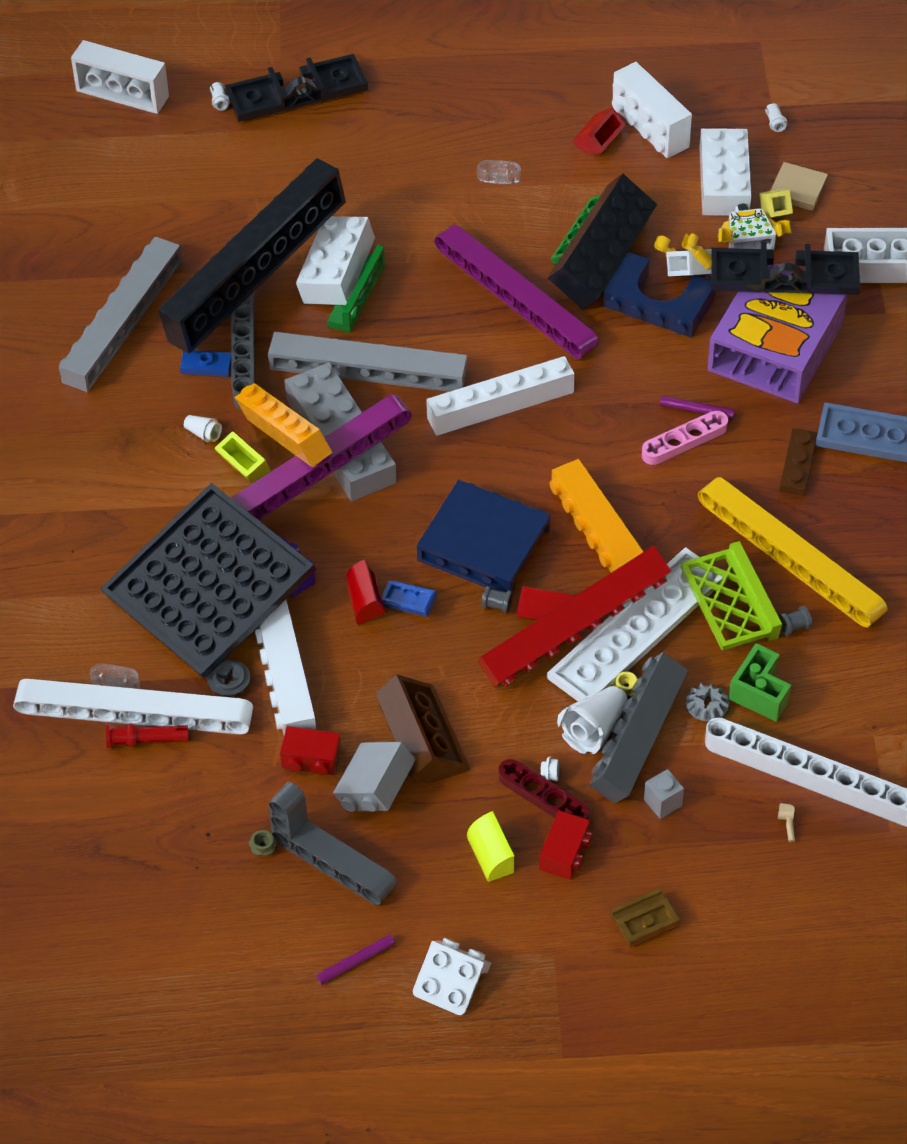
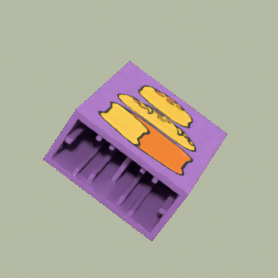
M780 264L767 265V270H770L774 266H778ZM791 271L781 272V274L783 275H790L793 273ZM738 291L710 338L707 371L799 403L843 325L847 294Z

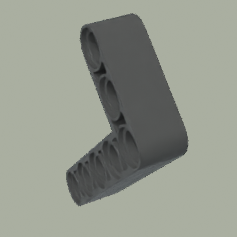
M291 782L285 783L269 801L272 836L275 837L276 842L374 905H380L395 888L397 880L388 870L308 821L306 797L298 786Z

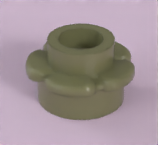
M266 830L256 831L249 841L251 852L257 856L272 854L277 844L275 837Z

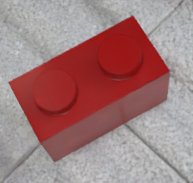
M287 726L280 751L282 768L290 771L314 772L318 775H335L341 751L340 733Z
M558 810L539 855V870L571 880L574 871H579L584 858V855L581 854L583 848H589L593 832L589 831L590 820Z

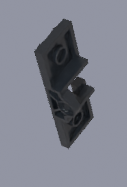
M354 54L318 63H313L311 57L306 58V65L299 67L301 77L294 79L291 83L289 82L285 89L281 88V86H284L281 73H275L272 67L267 68L268 75L225 85L226 95L230 99V104L238 122L368 90V82ZM306 84L303 89L296 90L298 85Z
M761 242V249H711V290L859 295L860 293L859 252L811 251L810 244H805L804 250H796L795 265L792 263H782L767 270V265L774 264V249H767V242ZM799 266H805V271H803ZM783 271H791V272H793V273L790 274V275H783V274H781V272H783Z

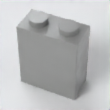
M402 742L361 743L333 794L339 800L340 805L347 811H388L416 759Z

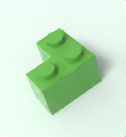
M756 643L731 680L729 700L777 722L789 703L791 684L775 677L780 654Z

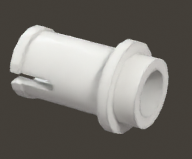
M220 82L213 83L210 87L213 97L212 105L217 110H225L230 103V99L225 93V87Z
M772 103L768 105L765 112L770 120V128L775 132H782L787 126L786 117L782 115L778 104Z

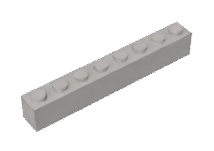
M155 236L151 243L145 246L142 255L133 262L131 270L126 276L122 277L119 286L109 295L108 301L103 308L97 311L95 319L90 325L86 326L83 335L73 344L70 353L61 360L59 372L63 384L85 392L90 390L181 264L180 245Z
M274 332L268 352L270 370L303 373L329 362L339 378L447 392L463 388L467 374V355Z

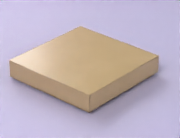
M783 162L770 191L778 189L790 190L793 206L813 211L827 182L828 174Z

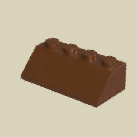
M396 674L376 693L380 704L379 707L385 715L389 731L393 734L395 742H402L416 759L408 773L411 779L433 783L469 770L466 759L432 684Z

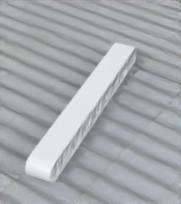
M23 679L19 682L13 704L16 711L28 715L123 724L133 723L134 725L144 726L188 725V730L229 734L247 733L253 711V704L240 698L36 679Z
M713 718L707 723L705 746L711 752L907 827V788L723 718Z

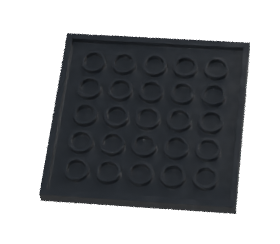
M210 483L100 589L105 596L200 677L205 679L313 574L316 568L313 563L214 484Z

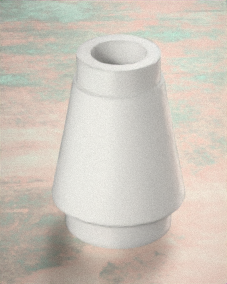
M188 415L185 418L184 428L205 442H215L219 439L222 425L216 419Z

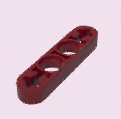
M507 759L499 765L498 778L504 786L555 818L559 810L571 815L572 813L575 815L582 813L581 818L589 820V808L585 803L514 759ZM513 770L515 771V775L512 773L509 776L506 775V771L509 773ZM535 782L540 788L537 791L531 792L525 786L528 783ZM556 796L562 800V803L552 806L547 800L550 797Z

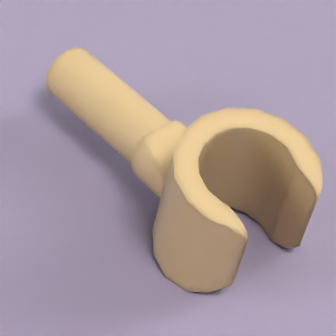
M780 803L778 819L787 820L788 841L795 842L793 828L794 806Z

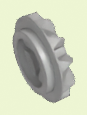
M700 683L697 688H691L690 693L686 696L688 712L694 718L701 721L721 718L726 714L729 707L728 695H725L722 687L716 688L712 683L709 686H703ZM710 696L711 702L707 705V708H704V700Z

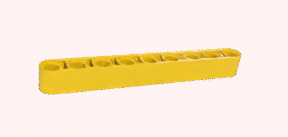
M715 478L698 492L699 501L705 508L859 625L868 628L887 612V605L878 594L723 478Z

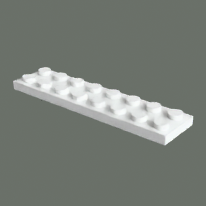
M685 547L667 564L672 572L665 577L667 579L665 584L657 589L651 586L644 591L646 596L635 603L630 600L623 604L625 607L623 611L614 617L610 615L603 624L598 626L547 673V679L576 701L583 700L611 687L616 681L618 674L630 670L699 606L680 567L682 562L699 558V556ZM699 567L690 569L693 575L701 578L704 577L706 570ZM710 572L706 580L720 585L724 577ZM705 586L701 589L702 594L707 597L715 591Z

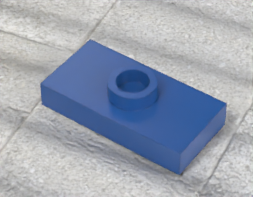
M193 350L188 354L183 351L180 374L229 377L231 353Z
M389 580L382 594L384 607L428 617L438 595L435 590Z

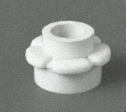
M548 757L546 762L542 761L541 776L549 781H558L559 759Z

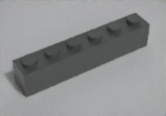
M664 652L654 658L650 657L642 667L644 673L635 682L632 688L634 693L622 708L624 714L612 729V732H614L612 739L603 747L602 753L604 755L592 770L594 776L589 785L613 803H617L629 796L688 672L687 669Z

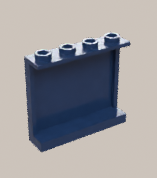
M458 480L418 542L417 561L483 587L488 585L498 591H514L517 575L543 532L549 533L550 514L545 513L543 510L526 506L519 501L500 496L496 492L479 488L472 483Z

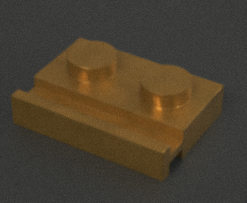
M661 888L610 910V916L616 922V926L629 948L673 929L680 924L679 917L667 898L663 896Z

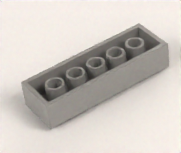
M329 362L285 379L286 399L294 412L320 429L324 437L362 413ZM381 441L333 472L351 502L396 484V464Z

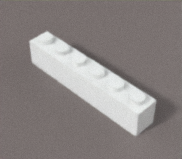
M563 356L427 399V419L436 436L559 398L574 393V372L566 357Z
M285 600L258 626L259 628L255 629L257 644H263V649L259 650L262 665L267 664L268 670L264 671L267 686L273 687V692H269L272 708H278V713L274 714L277 730L282 729L284 735L287 726L316 730L313 707L287 600Z

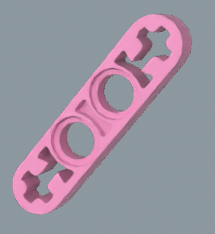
M712 411L646 441L642 446L643 461L650 465H656L723 435L727 431V415L721 411ZM699 430L702 434L700 436H693L689 431ZM676 439L679 440L681 444L677 446H672L668 443V441Z

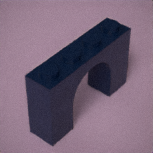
M627 252L604 289L603 306L692 338L715 298V290H711V281L693 275L684 292L679 297L668 301L650 299L640 291L649 276L650 259Z

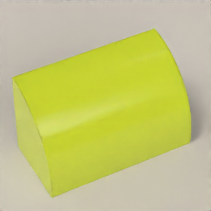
M233 431L215 447L217 453L252 483H255L271 472L266 460Z
M493 811L477 819L467 832V839L488 882L514 873V854Z

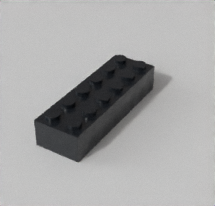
M621 174L607 185L547 279L582 310L599 299L658 204L625 174Z

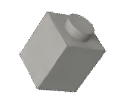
M668 769L645 782L644 801L659 819L682 807L684 788Z

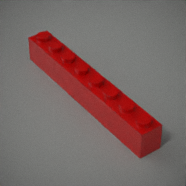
M652 546L485 653L477 662L494 687L501 683L506 687L517 679L515 674L524 669L527 673L538 666L537 660L544 655L547 659L551 658L561 651L558 647L566 641L569 645L582 637L580 632L586 628H589L590 631L594 630L604 623L602 618L609 613L614 617L625 609L623 604L631 600L635 603L646 596L644 591L651 586L657 589L667 582L665 577L672 571L656 547Z

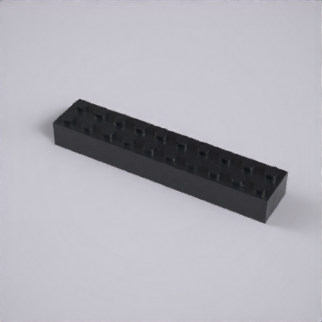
M316 158L279 195L275 196L255 218L245 225L234 238L229 240L216 255L212 256L170 299L162 304L158 312L167 341L170 344L190 354L346 203L338 168Z

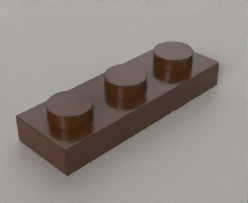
M792 428L779 492L805 495L817 432Z

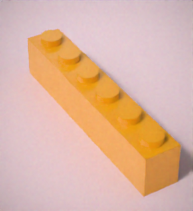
M255 383L246 386L241 390L240 394L234 397L248 421L309 466L314 467L333 453L320 429Z
M579 459L552 469L550 488L553 494L560 497L564 510L567 513H571L577 529L584 532L590 548L595 549L599 554V560L603 567H607L610 572H613L643 553V550Z

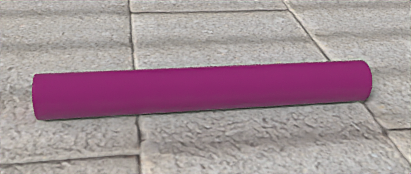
M661 396L660 399L661 406L702 414L721 411L727 415L728 419L733 420L735 410L666 396Z
M388 935L316 974V978L322 985L395 945V941L391 935Z

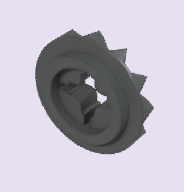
M224 660L207 676L208 686H210L213 693H218L221 697L231 695L234 698L237 693H244L245 688L249 686V670L239 661ZM233 673L234 681H230L229 684L225 685L224 679H228Z

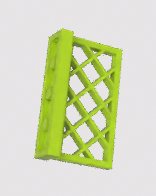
M740 541L731 543L729 549L681 563L680 567L722 651L766 637L768 641L779 638L782 623ZM726 559L729 565L727 571L713 566L715 561ZM699 567L706 570L704 577L701 578L693 575L690 569ZM710 572L724 577L720 585L706 580ZM727 579L738 583L739 589L737 592L723 587ZM703 586L717 591L713 599L702 594L701 589ZM720 593L734 598L731 606L717 601ZM737 600L748 603L750 607L748 613L734 608ZM713 607L727 612L724 620L712 615ZM730 614L745 619L741 627L727 622ZM751 621L758 624L761 630L752 632L744 628L747 622ZM726 628L738 634L736 638L725 641L722 635L723 629Z

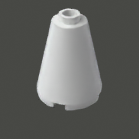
M611 686L564 708L558 715L557 720L558 727L562 725L564 730L562 734L564 740L580 753H597L603 747L614 725L624 713L622 708L628 701L626 693L620 688Z

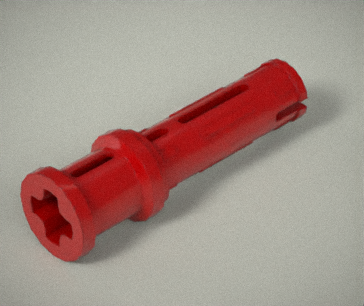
M130 723L128 726L112 727L111 724H106L107 748H111L112 745H129V747H134L138 743L188 742V725L136 727V725Z

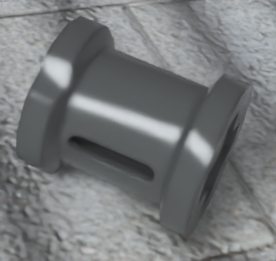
M487 585L482 596V608L492 607L501 609L503 613L508 614L513 600V591H498L492 589V586Z
M805 606L799 607L797 611L788 614L780 613L778 615L782 623L781 631L785 636L791 635L792 631L812 627V618Z

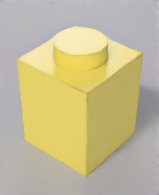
M778 189L759 193L761 209L767 217L771 218L793 213L790 190Z

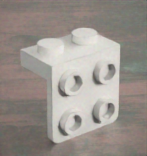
M444 938L443 942L432 941L413 988V994L422 1000L457 1015H463L467 1011L480 975L488 973L492 962L485 960L486 955L477 950L469 949V952L459 949L460 944L451 939Z

